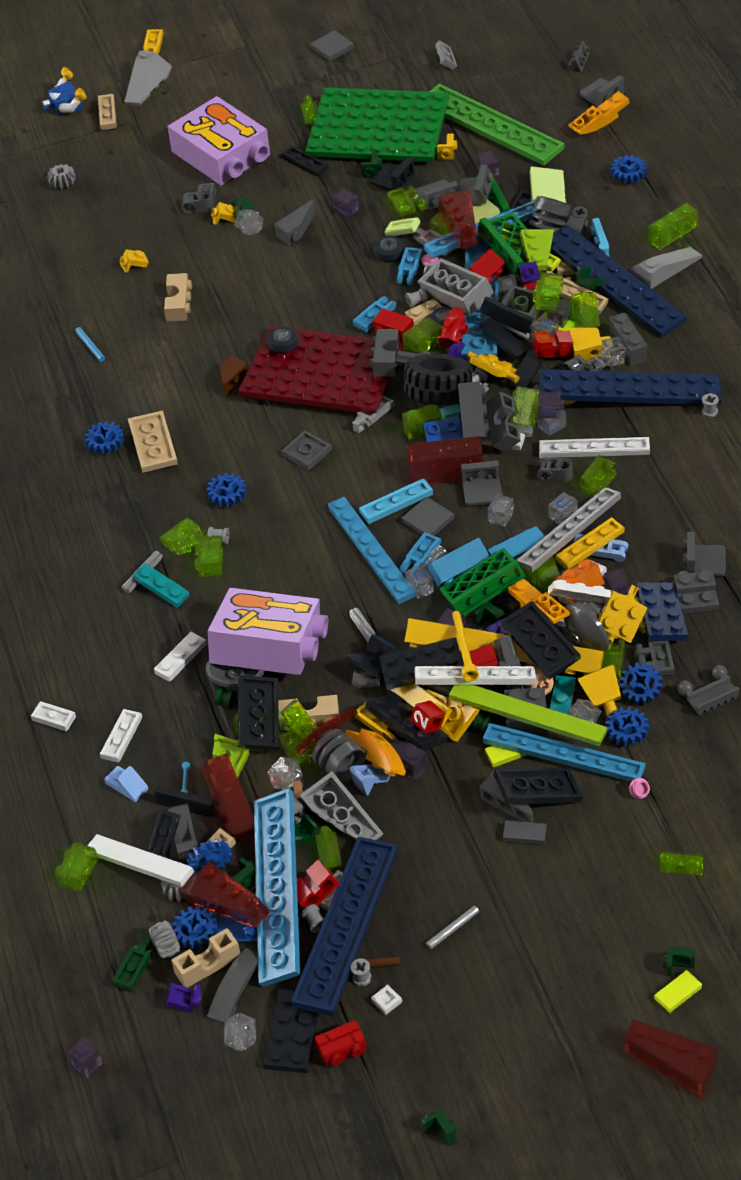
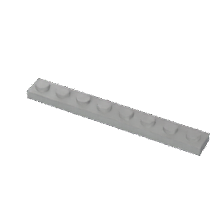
M606 487L517 559L516 561L520 567L530 572L535 571L621 499V492Z

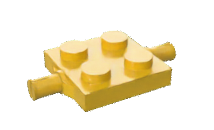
M471 351L467 354V358L470 359L469 363L496 377H505L515 383L518 382L519 376L515 375L517 369L513 368L511 363L501 362L493 354H488V356L483 354L477 355Z
M631 585L627 595L611 590V596L606 601L598 618V621L608 634L609 648H611L615 638L623 639L629 643L632 642L648 608L634 599L639 589L634 585Z

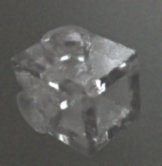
M250 209L240 210L234 226L241 229L245 235L257 234L262 229L264 218L257 211Z
M620 337L602 340L601 359L610 367L624 364V356H627V351Z
M579 699L568 711V715L592 723H596V720L602 713L589 700Z
M282 756L267 772L271 785L276 789L282 790L291 789L293 782L303 776L296 760Z
M239 1012L226 1020L224 1044L241 1052L254 1044L256 1040V1020Z

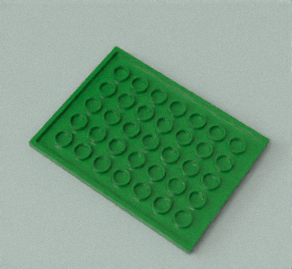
M324 88L305 154L313 157L371 159L372 152H379V158H382V160L405 161L407 157L414 158V161L434 162L450 98L449 93Z

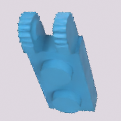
M405 248L398 269L397 284H402L404 275H408L407 285H412L423 255V249Z
M383 296L353 320V326L365 332L369 331L373 327V320L383 308L393 311L397 306L396 302L393 300L388 302V298Z
M424 532L406 555V559L400 567V572L405 574L409 570L410 565L413 564L410 576L415 578L413 572L424 567L441 544V538Z

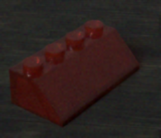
M480 436L406 444L411 484L423 478L428 484L462 480L461 464L483 462Z

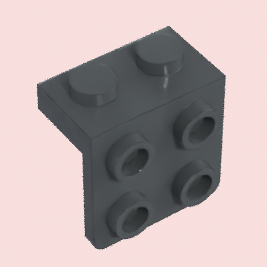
M619 75L610 82L600 78L582 89L580 96L596 106H600L617 91L624 94V78Z
M487 165L480 166L477 178H463L460 180L454 201L457 206L487 203L493 181L492 172L489 171Z
M443 179L417 188L416 193L427 209L431 210L453 201L457 194L458 184L456 181L448 183L447 180Z
M498 461L461 464L463 490L467 506L502 502Z
M687 532V540H683V551H687V554H683V565H687V572L695 573L700 569H707L708 571H713L714 576H724L726 574L725 546L695 545V532Z

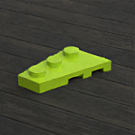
M554 229L520 231L527 263L535 261L538 271L547 270Z
M214 734L210 790L229 796L252 749L238 748V740Z

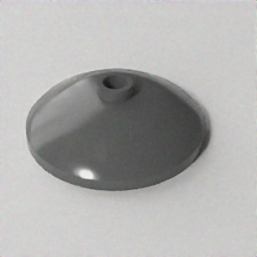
M575 603L568 604L565 608L570 612V615L564 618V622L570 638L583 648L605 652L609 648L610 642L602 624L584 607Z
M209 660L206 664L208 678L215 684L226 688H237L239 675L262 677L265 670L209 663Z

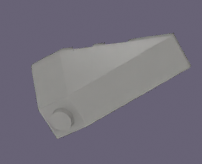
M139 51L134 63L125 104L140 106L150 96V92L154 88L157 89L162 80L165 81L168 78L172 66L155 52Z
M687 247L641 261L629 268L628 272L652 289L701 259L702 255L693 248Z
M332 771L300 794V798L313 813L357 840L358 836L373 840L383 836L382 831Z

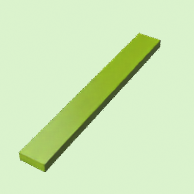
M454 685L449 693V699L596 746H600L607 732V727L474 685Z

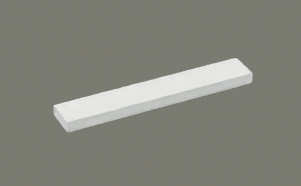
M649 437L539 440V458L650 455Z
M416 666L414 669L415 685H536L534 666H476L479 677L473 682H467L463 679L462 669L464 666Z
M98 834L85 848L86 853L181 887L194 872L191 866Z

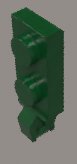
M143 936L138 946L130 947L112 980L113 986L133 992L151 958V948L153 946L151 938Z

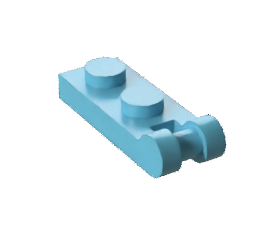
M599 218L592 219L590 234L594 236V245L609 256V244Z

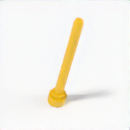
M454 611L453 619L464 662L462 669L463 679L467 682H473L479 677L478 668L472 664L460 612Z

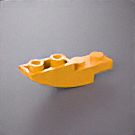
M617 91L597 108L594 106L590 107L571 122L569 127L579 135L599 130L619 117L618 112L630 103L629 98Z
M524 578L508 587L509 594L520 602L521 607L533 601L553 624L570 615V612L548 595L547 592L540 593Z
M361 729L360 733L346 730L345 734L366 751L365 759L371 761L373 767L385 769L384 773L395 777L396 774L405 775L406 771L398 753L384 737L376 732Z

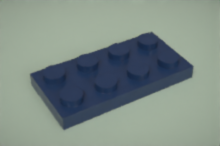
M636 583V587L639 588L636 593L638 602L648 607L643 616L648 641H686L688 633L675 583Z

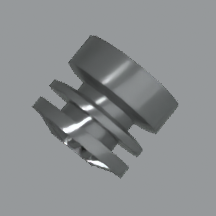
M537 195L534 207L541 211L540 213L531 214V216L538 218V220L530 219L529 224L537 229H554L553 233L561 229V227L557 226L558 224L566 225V222L559 218L560 216L569 215L571 205L556 199Z
M334 729L326 733L317 742L312 753V760L321 769L326 771L327 774L332 771L341 783L352 779L349 770L351 766L364 765L366 761V751L355 741H352L341 729Z

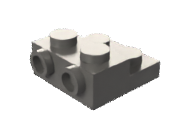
M700 569L695 573L681 571L674 575V583L682 614L719 610L713 571Z

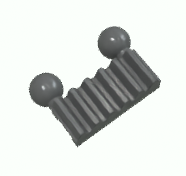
M716 665L712 669V676L717 681L693 691L692 683L687 680L681 681L678 684V693L687 697V701L699 715H702L704 710L709 712L711 707L715 709L717 704L722 706L724 701L730 702L731 698L735 700L739 695V688L734 687L730 682L731 678L725 666Z

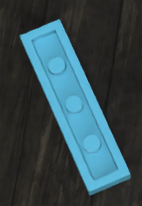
M423 478L359 507V513L370 524L425 497L433 495V489Z

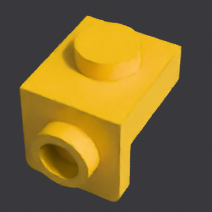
M447 134V144L437 145L439 160L454 159V150H457V140H454V134Z
M219 202L211 213L213 224L217 225L220 218L236 223L238 218H234L235 207Z
M126 249L120 258V265L126 273L129 272L131 265L146 268L149 263L144 252L139 250Z

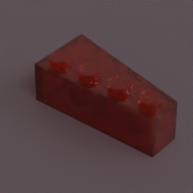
M470 189L438 196L439 214L460 249L476 246V224Z
M635 1019L632 1020L625 1036V1051L648 1066L652 1065L659 1070V1073L676 1080L678 1085L684 1089H690L695 1092L697 1097L702 1099L717 1064L718 1048Z

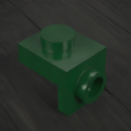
M372 152L371 162L361 163L362 177H374L379 168H382V158H379V152Z
M246 197L236 198L232 202V206L235 207L234 218L246 221L252 220L253 201L248 200Z
M591 267L577 268L576 284L586 285V289H596V286L604 285V279L590 277Z
M490 602L479 606L474 612L475 624L477 626L485 620L490 624H494L505 618L504 612Z
M304 814L300 823L295 824V846L313 841L318 826L308 814Z
M242 857L238 860L240 872L231 879L234 892L239 896L244 891L249 890L256 882V866L251 861L247 862Z
M669 946V953L664 955L663 968H667V976H671L672 966L694 968L696 949Z
M442 1110L436 1113L432 1112L422 1120V1128L425 1134L438 1129L448 1146L456 1142L455 1132H457V1128L451 1119H447Z

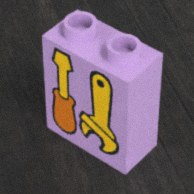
M218 96L167 126L172 152L219 185H223L232 178L239 177L245 170L258 162H263L270 155L267 129Z
M229 588L208 629L209 663L301 675L307 660H316L319 646L318 638L324 639L327 635L328 616L320 615V599Z

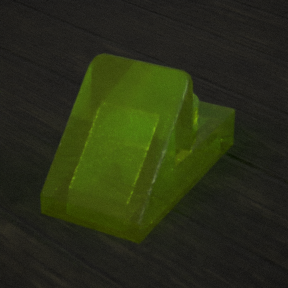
M296 699L291 701L280 712L286 720L284 724L304 743L319 730Z

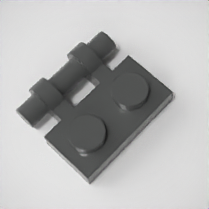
M648 641V648H643L641 644L635 645L634 656L639 666L646 662V657H651V661L646 662V666L649 668L651 665H654V671L659 670L660 672L659 676L675 674L668 641Z

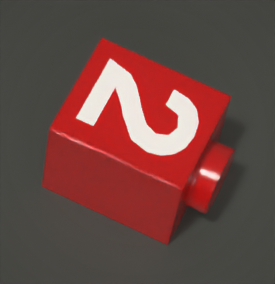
M431 700L415 704L410 721L427 734L441 729L446 713Z

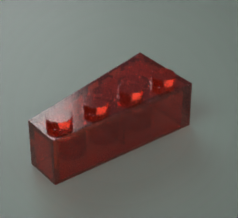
M226 753L204 761L202 773L210 786L212 798L218 804L217 810L219 815L226 822L224 826L227 834L232 835L234 840L254 834V817L228 754Z
M211 861L180 890L191 905H198L203 907V909L206 907L208 911L212 910L223 917H231L237 922L254 928L270 913L257 896Z

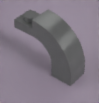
M186 803L167 808L169 812L181 815L174 837L179 859L189 857V853L195 852L193 848H198L188 804Z

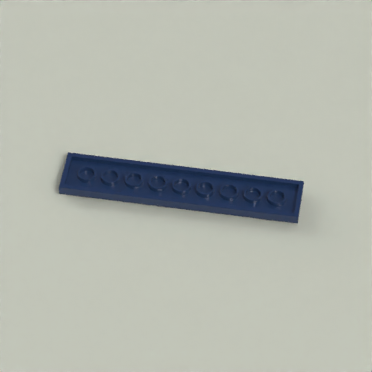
M566 225L553 233L550 252L554 256L561 259L562 262L567 264L576 273L578 267H591L590 277L604 279V285L596 286V288L660 338L686 322L687 316L571 227Z
M539 369L540 400L704 405L702 403L703 396L711 393L717 395L719 399L717 405H721L722 402L719 375Z
M358 836L340 879V885L336 889L292 997V1007L330 1016L334 1015L350 975L351 964L357 957L395 860L398 845Z

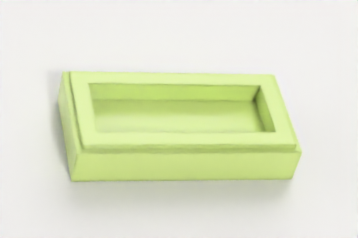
M416 217L392 221L384 233L386 236L415 233L420 220Z

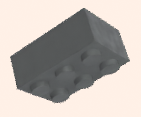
M480 381L458 384L464 442L486 440V436L489 435L488 422H484V417H488L487 406L482 402V399H486L485 388L481 386Z

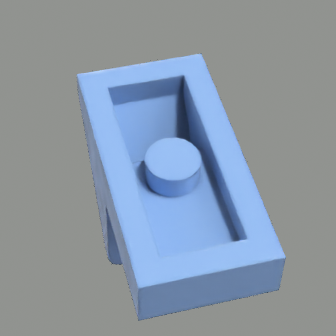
M372 764L351 766L349 769L355 786L366 796L369 795L374 783L388 782L390 775L384 773L385 769L375 768Z
M117 766L104 779L107 785L134 802L149 789L147 784L131 766L126 770Z

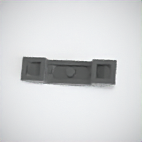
M246 948L232 963L215 994L207 1015L208 1019L228 1025L237 1009L236 1002L252 974H257L258 952Z

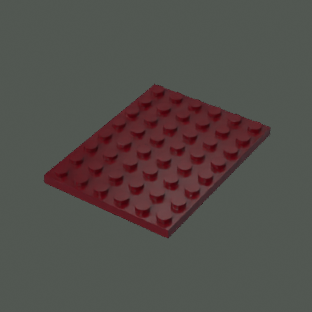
M269 326L238 390L239 396L374 414L377 413L392 377L374 376L373 369H370L373 339L294 329L299 340L297 347L289 352L279 353L272 351L267 344L268 333L278 328V326ZM279 338V339H277L276 341L283 342V341H287V340H289V339H288V338ZM399 342L398 351H403L404 344Z

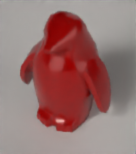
M460 307L447 311L449 316L445 318L442 334L438 337L439 345L443 348L449 349L453 344L461 343L460 340L464 334L467 335L468 333L465 313Z

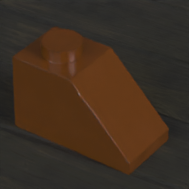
M233 355L220 365L222 387L225 396H228L243 382L248 371V363Z

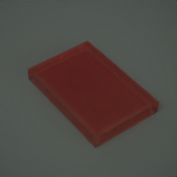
M351 708L317 727L295 750L300 755L316 746L317 742L326 733L334 729L344 728L358 712L355 708Z

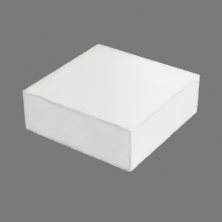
M386 985L371 997V1001L387 1015L402 1003V998Z

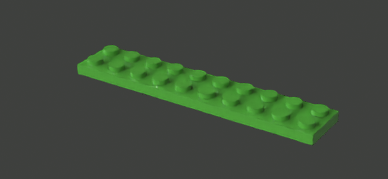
M438 84L429 91L449 93L450 98L445 118L543 166L564 149V143L441 84Z

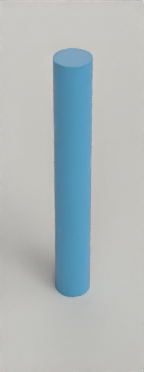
M81 327L76 328L75 332L96 358L103 362L105 356Z

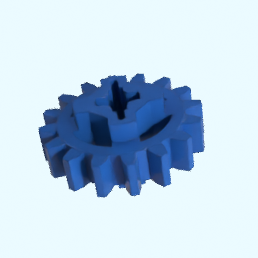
M625 155L624 158L619 156L618 160L614 159V163H611L613 179L618 178V182L624 181V184L627 182L633 184V181L639 182V178L644 179V175L647 174V163H644V159L640 160L639 156L634 158V155Z
M107 421L104 424L98 422V426L92 425V430L87 429V434L84 435L86 447L89 448V451L94 450V454L101 452V455L104 452L111 454V450L117 451V446L122 447L121 442H124L123 430L120 429V425L115 426L114 422L108 424Z
M227 473L224 476L218 474L217 479L211 478L212 482H208V488H206L209 501L212 500L213 505L218 503L219 507L225 504L226 508L229 507V504L235 506L236 501L242 502L241 497L245 498V492H247L245 480H241L240 475L235 477L234 473L230 476Z
M636 662L634 668L629 665V671L623 670V677L619 678L622 696H628V702L635 700L636 705L640 701H643V704L646 705L648 699L654 702L653 696L659 697V690L663 689L661 684L663 680L659 676V670L654 671V665L648 668L646 662L642 666H639L638 662Z
M629 706L627 710L620 707V712L613 710L612 715L607 716V721H605V727H607L606 735H609L610 741L616 740V745L623 743L624 747H626L630 743L632 746H635L636 741L641 744L642 738H647V732H649V719L645 718L644 712L639 714L637 708L631 711Z
M215 839L214 842L208 840L207 844L206 842L200 843L199 848L194 847L195 852L189 853L190 858L187 859L188 866L193 868L196 876L200 874L203 877L206 873L210 876L212 872H219L220 867H226L225 863L231 861L232 850L225 840L219 841V839Z
M199 906L195 910L188 907V912L181 910V917L175 916L176 922L172 923V928L178 942L182 943L183 948L190 945L191 950H194L195 946L202 949V944L204 943L209 946V938L218 933L217 918L214 917V913H208V908L206 907L201 911Z

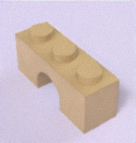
M187 273L167 274L166 288L168 297H165L164 305L166 322L187 321V314L190 313V303L188 302H191V292L189 290H192V281L188 280Z
M337 695L317 697L318 703L311 710L301 709L298 705V699L278 700L280 731L340 726Z
M228 928L209 938V947L203 953L194 955L191 950H188L172 959L175 975L184 987H190L232 963L239 956L238 942Z

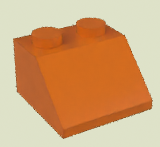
M589 559L580 561L577 566L564 571L561 576L556 578V580H565L570 584L583 583L589 587L605 584L598 564ZM563 597V598H565V599H567V600H569V601H571V602H573V603H575L576 601L579 600V599H573V598Z

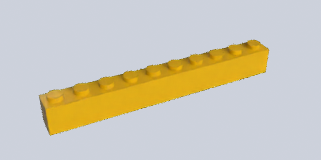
M408 619L405 642L410 643L409 647H418L456 637L459 650L461 651L455 626ZM464 628L469 651L492 644L498 661L494 640L510 635ZM511 638L516 656H518L519 661L525 662V666H534L535 668H537V666L532 662V660ZM573 646L580 653L581 659L565 669L564 673L576 675L577 671L583 672V676L601 670L604 651Z

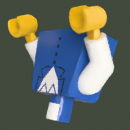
M64 67L61 71L64 77L60 78L58 84L48 91L49 99L42 102L45 111L53 108L57 115L82 110L81 100L86 99L85 91L82 88L75 90L70 81H67V79L69 80L73 77V73Z

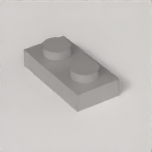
M439 40L435 46L441 60L440 63L445 68L449 67L454 70L457 64L451 47Z

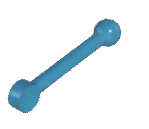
M183 762V788L180 792L188 793L186 788L190 763Z

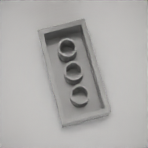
M440 259L418 280L421 288L425 290L427 297L434 298L436 301L452 308L460 307L464 313L470 316L482 305L486 296L490 297L494 293L486 277L444 259Z

